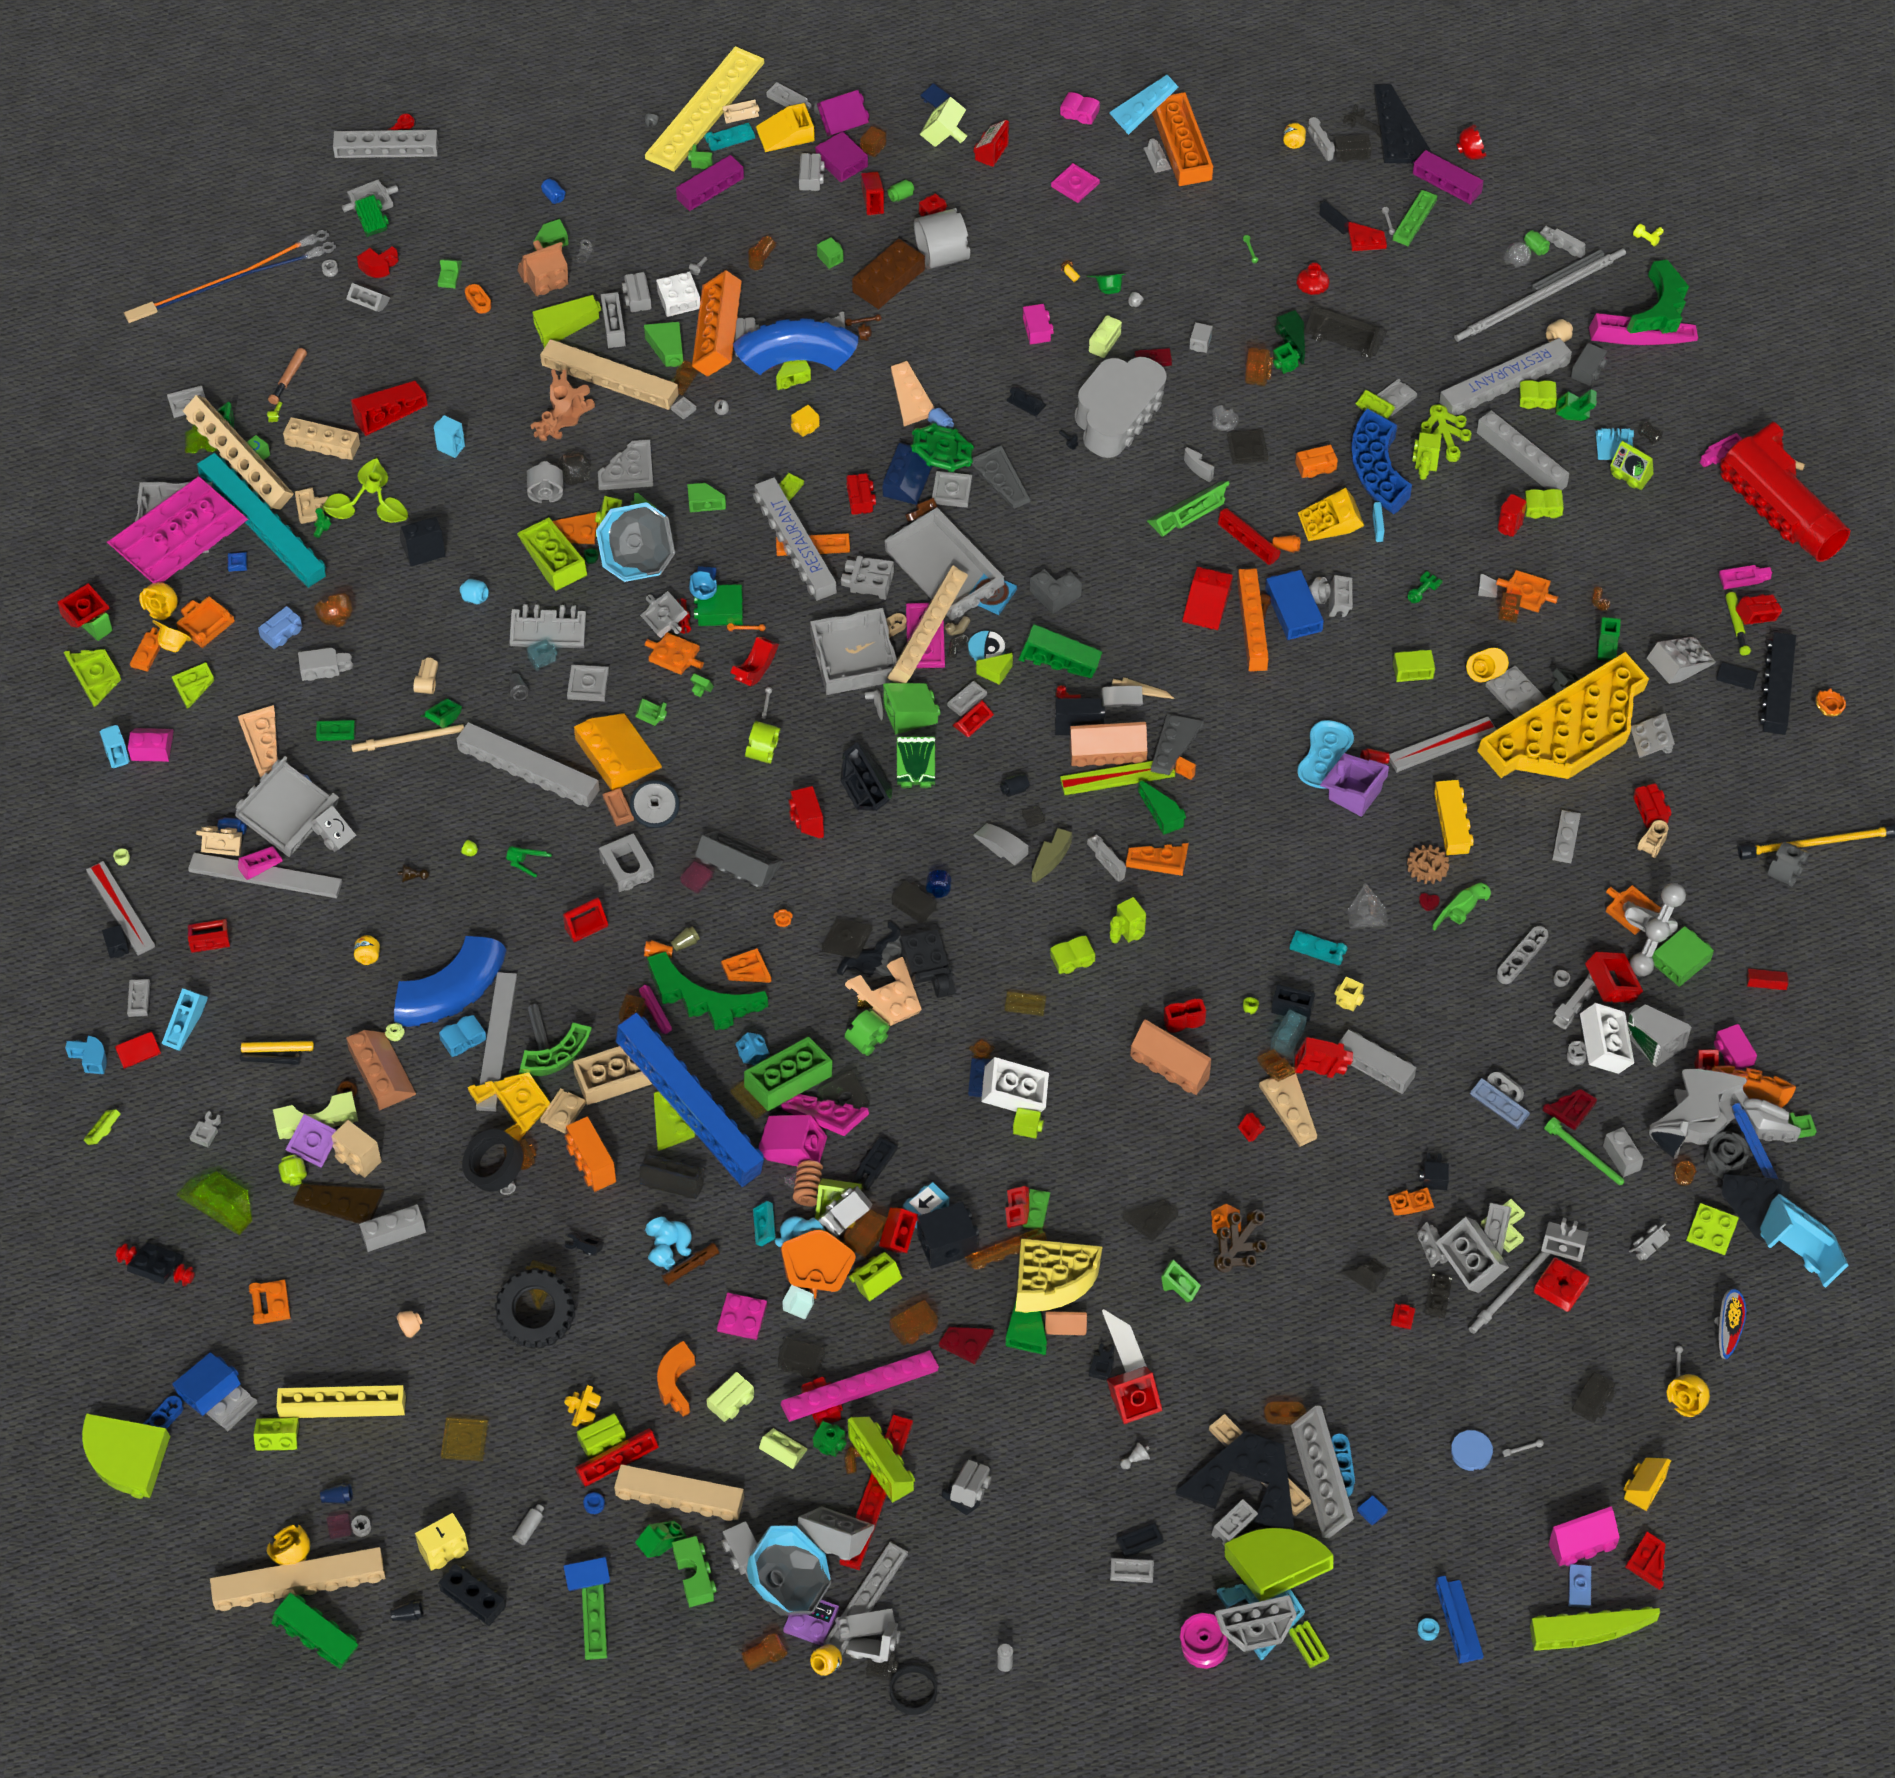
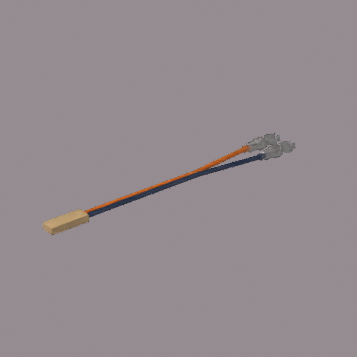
M320 230L316 235L310 234L304 239L299 240L295 245L247 269L161 302L153 303L152 301L126 311L124 315L127 321L131 323L157 313V310L248 274L302 259L320 257L324 252L331 253L336 248V245H334V242H326L323 246H316L300 257L257 268L294 248L312 246L317 241H325L329 237V233H327V230ZM319 234H325V235H326V236L323 237V238L317 237ZM328 245L333 246L331 249H324Z

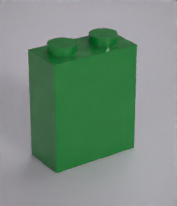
M717 585V592L712 598L700 600L694 597V604H698V608H694V619H698V626L728 625L729 623L743 625L742 585Z

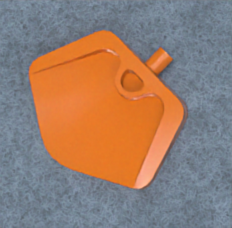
M823 1230L810 1231L781 1245V1254L787 1280L793 1286L809 1288V1292L814 1294V1299L817 1297V1290L832 1292L840 1290L856 1258L855 1253L850 1248Z

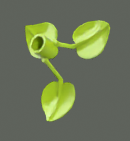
M377 458L366 463L359 470L358 480L363 486L352 502H350L346 495L333 494L327 498L322 506L330 516L338 519H347L354 515L355 509L352 505L357 502L364 490H367L369 493L377 491L381 505L377 507L376 511L383 521L395 523L408 519L407 510L400 501L391 497L385 499V501L382 500L381 487L388 482V474Z

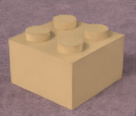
M349 1120L331 1136L336 1159L342 1164L345 1162L349 1165L351 1171L356 1175L360 1174L365 1178L381 1163L377 1142Z

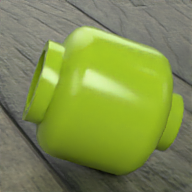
M297 1155L282 1158V1162L278 1165L282 1182L290 1184V1186L300 1185L307 1176L304 1160L297 1157Z

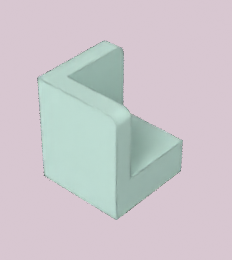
M791 1285L783 1299V1311L802 1319H806L814 1305V1294Z

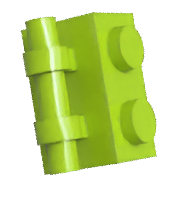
M1420 432L1419 440L1415 439L1414 450L1417 451L1413 452L1412 461L1416 462L1415 469H1419L1420 479H1426L1429 471H1437L1442 435Z
M1134 897L1117 905V914L1110 922V939L1113 943H1118L1121 935L1129 943L1133 940H1139L1145 934L1146 913Z
M885 1252L877 1257L873 1256L867 1264L857 1267L854 1273L848 1276L852 1283H856L859 1292L869 1301L902 1279L896 1262Z

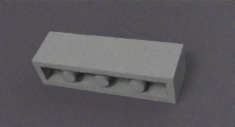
M1348 1029L1339 1042L1344 1044V1050L1353 1051L1351 1066L1401 1094L1405 1092L1415 1078L1416 1067L1412 1063L1400 1059L1393 1052L1382 1049L1375 1042L1366 1040L1359 1033Z

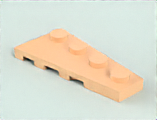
M274 705L238 716L260 778L266 772L269 774L273 770V764L278 760Z

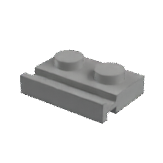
M1397 379L1376 395L1395 407L1391 416L1417 397V392L1405 383H1401L1400 379Z
M202 386L167 394L174 418L186 415L183 410L195 395L206 398Z
M238 1386L206 1414L228 1432L257 1404V1400L251 1397L241 1386Z

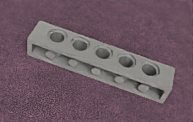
M437 130L334 131L333 150L335 158L438 156L439 141Z

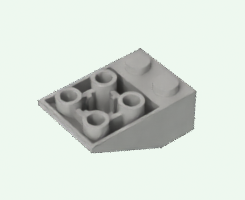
M1694 637L1657 642L1647 657L1648 661L1669 684L1681 682L1716 663L1711 654Z

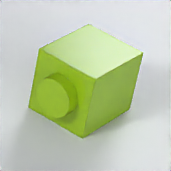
M1017 1108L1013 1123V1134L1037 1138L1038 1132H1042L1044 1120H1041V1112Z

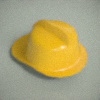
M152 620L160 628L158 642L163 649L178 652L186 641L192 640L188 635Z
M1489 648L1475 653L1467 661V674L1477 682H1486L1499 677L1508 668V657L1505 652L1498 648Z

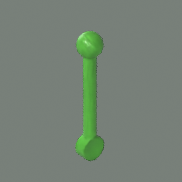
M1245 235L1243 241L1247 243L1252 256L1251 260L1253 263H1257L1258 258L1255 257L1250 244V236Z

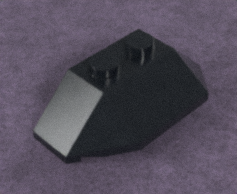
M856 742L843 753L841 783L857 810L877 811L891 800L893 790L877 762L860 743Z

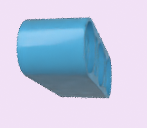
M1335 1434L1331 1440L1338 1464L1346 1466L1339 1468L1343 1482L1349 1485L1345 1487L1349 1497L1353 1493L1355 1484L1350 1443L1345 1435ZM1335 1445H1341L1343 1448H1336Z

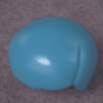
M695 572L690 576L689 590L694 597L700 600L712 598L717 592L716 580H712L709 572Z

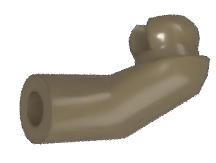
M963 616L958 625L947 623L945 625L946 633L951 636L964 633L971 620Z

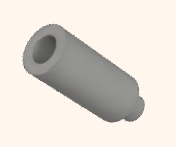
M537 1504L535 1509L529 1510L512 1536L516 1542L521 1545L527 1543L543 1518L541 1514L544 1510L543 1506Z
M1002 1644L997 1650V1667L999 1670L1007 1672L1013 1666V1648L1009 1644Z

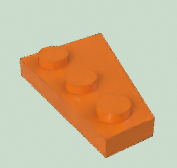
M1183 843L1182 846L1172 847L1171 844L1164 845V848H1154L1152 846L1129 848L1126 867L1183 876L1189 843Z

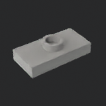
M973 681L948 702V707L961 717L987 695V691Z
M149 979L130 980L128 1017L148 1016Z
M1111 1558L1110 1581L1153 1583L1154 1560Z

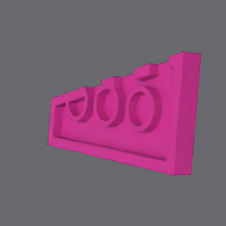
M802 1094L781 1104L782 1110L793 1115H811L819 1126L842 1136H845L869 1115L868 1108L865 1107L855 1109L853 1105L846 1103L844 1106L836 1105L831 1100L821 1102L817 1101V1097Z

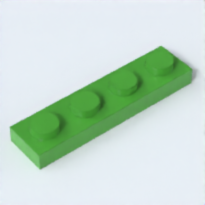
M1421 190L1393 235V241L1406 246L1410 245L1436 203L1437 195Z
M604 1584L582 1589L586 1660L607 1658Z

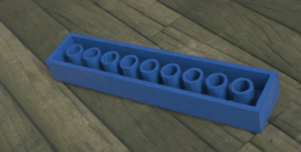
M635 1013L618 1025L617 1044L738 1184L744 1187L759 1176L764 1161L762 1152L750 1144L749 1137L738 1130L736 1122L725 1115L723 1107L712 1100L710 1092L700 1086L699 1080L695 1075H691L687 1071L684 1062L677 1060L673 1050L669 1046L664 1045L661 1036L656 1031L653 1032L648 1021L644 1017H640L638 1013Z

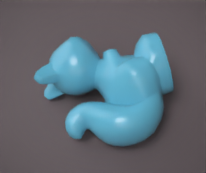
M793 1216L782 1223L780 1228L781 1238H776L775 1244L781 1247L784 1242L810 1231L826 1230L815 1218L805 1220L802 1217Z
M658 1217L646 1225L645 1231L647 1235L655 1236V1248L649 1253L648 1259L656 1266L664 1267L667 1271L673 1268L675 1261L670 1246L676 1243V1248L680 1255L688 1256L691 1254L692 1250L687 1248V1246L691 1242L692 1235L685 1223L680 1221L670 1222L666 1217Z

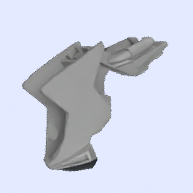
M1684 1069L1682 1071L1686 1090L1675 1089L1674 1096L1677 1107L1659 1121L1652 1123L1649 1129L1650 1137L1663 1151L1674 1159L1678 1158L1683 1142H1693L1697 1145L1710 1144L1714 1136L1723 1132L1725 1127L1735 1119L1732 1106L1740 1103L1742 1109H1745L1759 1139L1765 1141L1796 1142L1801 1133V1128L1788 1123L1789 1112L1786 1109L1765 1100L1749 1099L1743 1091V1085L1747 1082L1745 1077L1702 1069Z

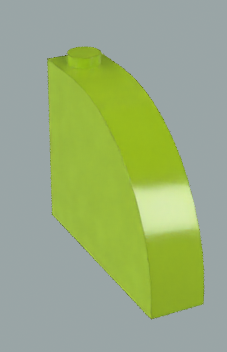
M86 1414L82 1431L83 1447L97 1475L116 1490L131 1494V1496L139 1499L143 1497L151 1498L170 1439L167 1429Z
M1267 1528L1256 1530L1225 1543V1558L1259 1602L1277 1596L1333 1569V1554L1325 1545L1305 1533L1291 1529Z

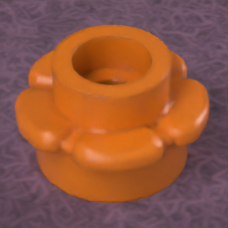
M780 909L773 915L776 924L780 927L788 926L793 917L792 913L786 909Z

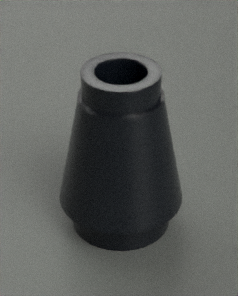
M413 1599L395 1608H391L392 1621H418L419 1618L423 1617L421 1601Z

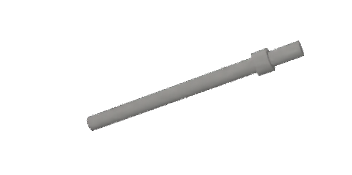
M1541 1251L1486 1310H1482L1479 1313L1478 1319L1469 1327V1331L1475 1334L1483 1324L1486 1325L1492 1319V1315L1539 1267L1550 1253Z

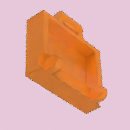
M206 597L201 603L192 600L181 609L184 617L177 621V627L179 631L188 635L192 641L203 648L235 622L228 610L211 597Z

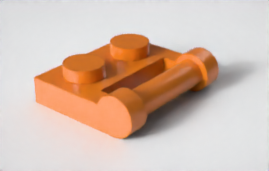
M285 1280L262 1284L252 1283L249 1285V1292L252 1294L254 1315L252 1318L254 1324L291 1319ZM266 1292L268 1314L262 1313L260 1293Z

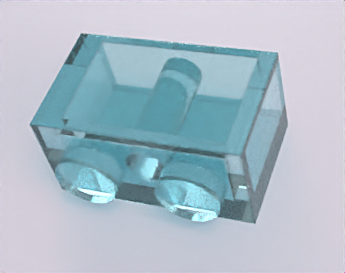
M1289 1009L1272 1037L1270 1051L1288 1059L1305 1031L1307 1017Z

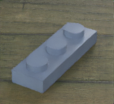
M1483 1078L1480 1079L1470 1092L1473 1098L1516 1129H1519L1530 1115L1529 1111Z

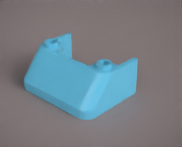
M1778 1194L1772 1200L1760 1227V1234L1765 1239L1767 1246L1772 1248L1778 1241L1785 1244L1803 1257L1805 1268L1811 1273H1817L1822 1285L1827 1287L1849 1266L1835 1235L1826 1226L1781 1194Z

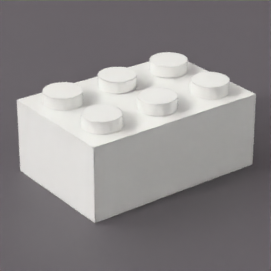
M1594 1003L1580 1013L1589 1065L1619 1074L1634 1064L1625 1012Z
M994 1057L985 1066L981 1102L1017 1112V1108L1042 1112L1046 1108L1049 1073Z

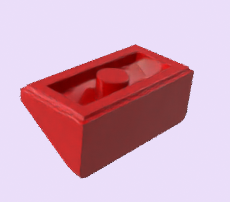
M982 700L956 721L953 726L965 736L970 737L994 714Z
M1748 969L1747 987L1787 990L1788 975L1787 972Z
M152 1032L115 1046L124 1069L161 1054Z

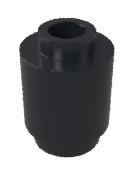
M1016 774L1002 779V784H1000L1002 794H1006L1007 797L1025 792L1030 787L1029 780L1025 774Z

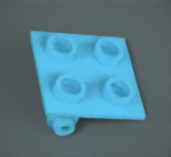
M1601 428L1597 430L1598 460H1613L1622 441L1633 447L1632 437H1634V430H1630V428L1621 429V431L1619 428L1614 431V428Z

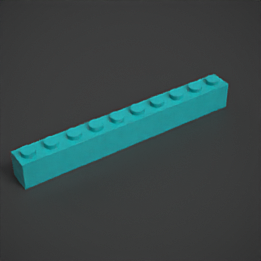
M213 453L197 463L198 473L205 482L213 483L214 490L248 519L245 523L308 588L326 577V566L321 559L318 560L313 551L304 546L300 537H296L290 527L284 525L276 513L273 514L268 504L263 503L255 491H251L244 480L238 478L235 470L230 469L222 457L219 458Z

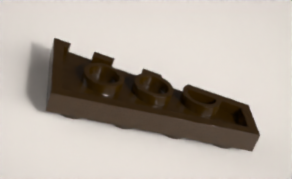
M301 1184L293 1202L301 1207L361 1224L373 1219L384 1195V1189Z

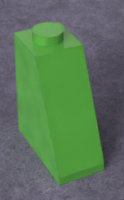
M679 322L644 325L645 339L666 367L683 365Z

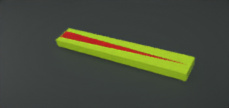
M1153 761L1060 776V782L1064 795L1135 784L1140 781L1147 782L1175 777V770L1173 769L1170 775L1151 772Z

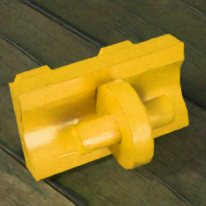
M586 1386L580 1399H578L580 1394L574 1392L573 1396L565 1398L564 1403L569 1407L568 1412L574 1413L576 1409L571 1425L577 1427L580 1423L583 1425H591L593 1423L595 1413L587 1411L586 1408L590 1406L596 1409L600 1403L601 1396L592 1392V1386Z

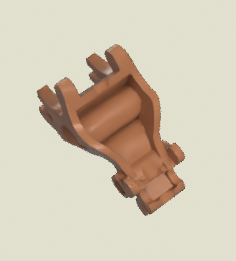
M551 370L553 382L550 385V400L554 410L544 412L542 414V421L531 424V429H536L534 437L538 436L541 441H546L548 435L555 439H561L563 434L558 430L563 427L575 426L582 414L595 407L592 399L584 401V396L590 393L589 386L582 385L577 389L572 388L571 384L567 381L566 370H562L560 380L556 370Z

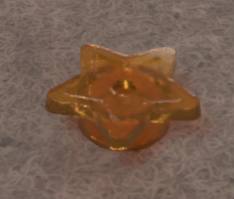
M980 1039L975 1046H970L969 1050L974 1053L975 1059H991L990 1053L995 1047Z

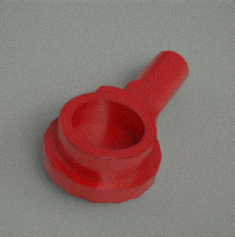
M402 114L397 119V123L388 130H409L415 125V120L410 114Z

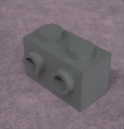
M1588 343L1573 366L1571 378L1591 386L1594 380H1598L1601 368L1604 369L1607 365V350Z

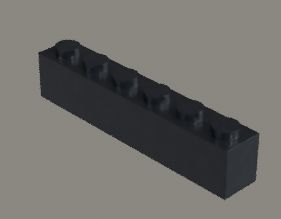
M1774 632L1772 639L1768 640L1767 650H1770V654L1767 653L1766 665H1769V669L1766 668L1764 679L1768 681L1764 683L1763 694L1766 695V698H1763L1761 707L1765 712L1761 714L1760 724H1763V732L1785 735L1787 731L1796 635Z

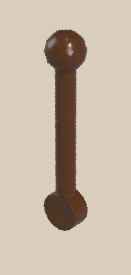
M877 314L875 317L857 320L846 319L845 324L851 326L854 323L872 320L880 321L882 317Z

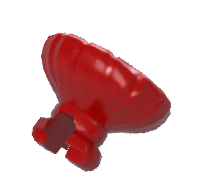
M1311 263L1308 268L1302 270L1297 276L1298 288L1309 295L1323 293L1329 287L1330 279L1321 270V266L1318 263Z

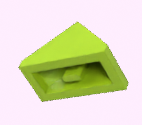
M1012 653L977 660L976 674L1000 685L1013 666Z

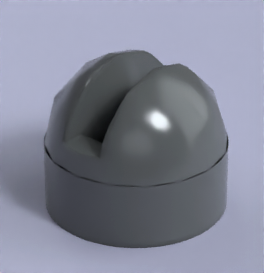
M646 114L645 124L648 127L649 123H652V127L656 126L659 116Z

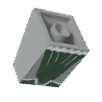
M1646 1004L1640 1008H1634L1629 1014L1627 1023L1630 1040L1655 1067L1686 1048L1691 1031L1689 1024Z

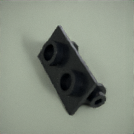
M1012 387L1010 390L1012 395L1007 399V402L1035 417L1046 406V404L1041 402L1040 398L1037 399L1030 394L1027 395L1019 387Z

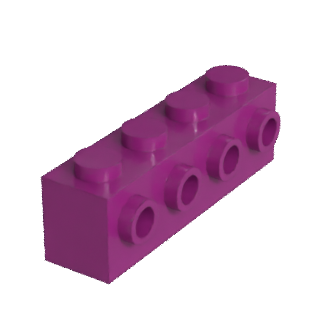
M1427 150L1414 162L1413 175L1470 205L1482 193L1484 180Z
M729 155L676 187L677 200L689 211L693 210L744 179L743 166Z

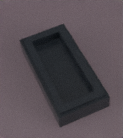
M1326 201L1321 203L1319 215L1343 235L1347 233L1349 220Z
M1722 662L1717 681L1753 690L1758 672Z
M1156 1523L1116 1537L1124 1558L1164 1543Z

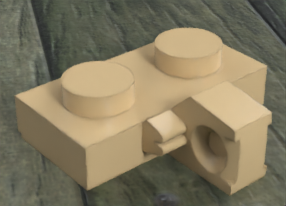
M313 488L295 491L300 524L316 521L318 517L315 511L317 508L324 510L322 506L328 496L322 498L314 497Z

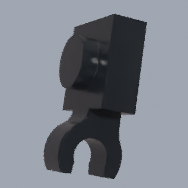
M570 1232L567 1237L572 1238L574 1243L567 1242L565 1244V1247L568 1249L577 1247V1249L583 1250V1253L587 1255H596L603 1249L604 1242L588 1236L582 1237L575 1232Z

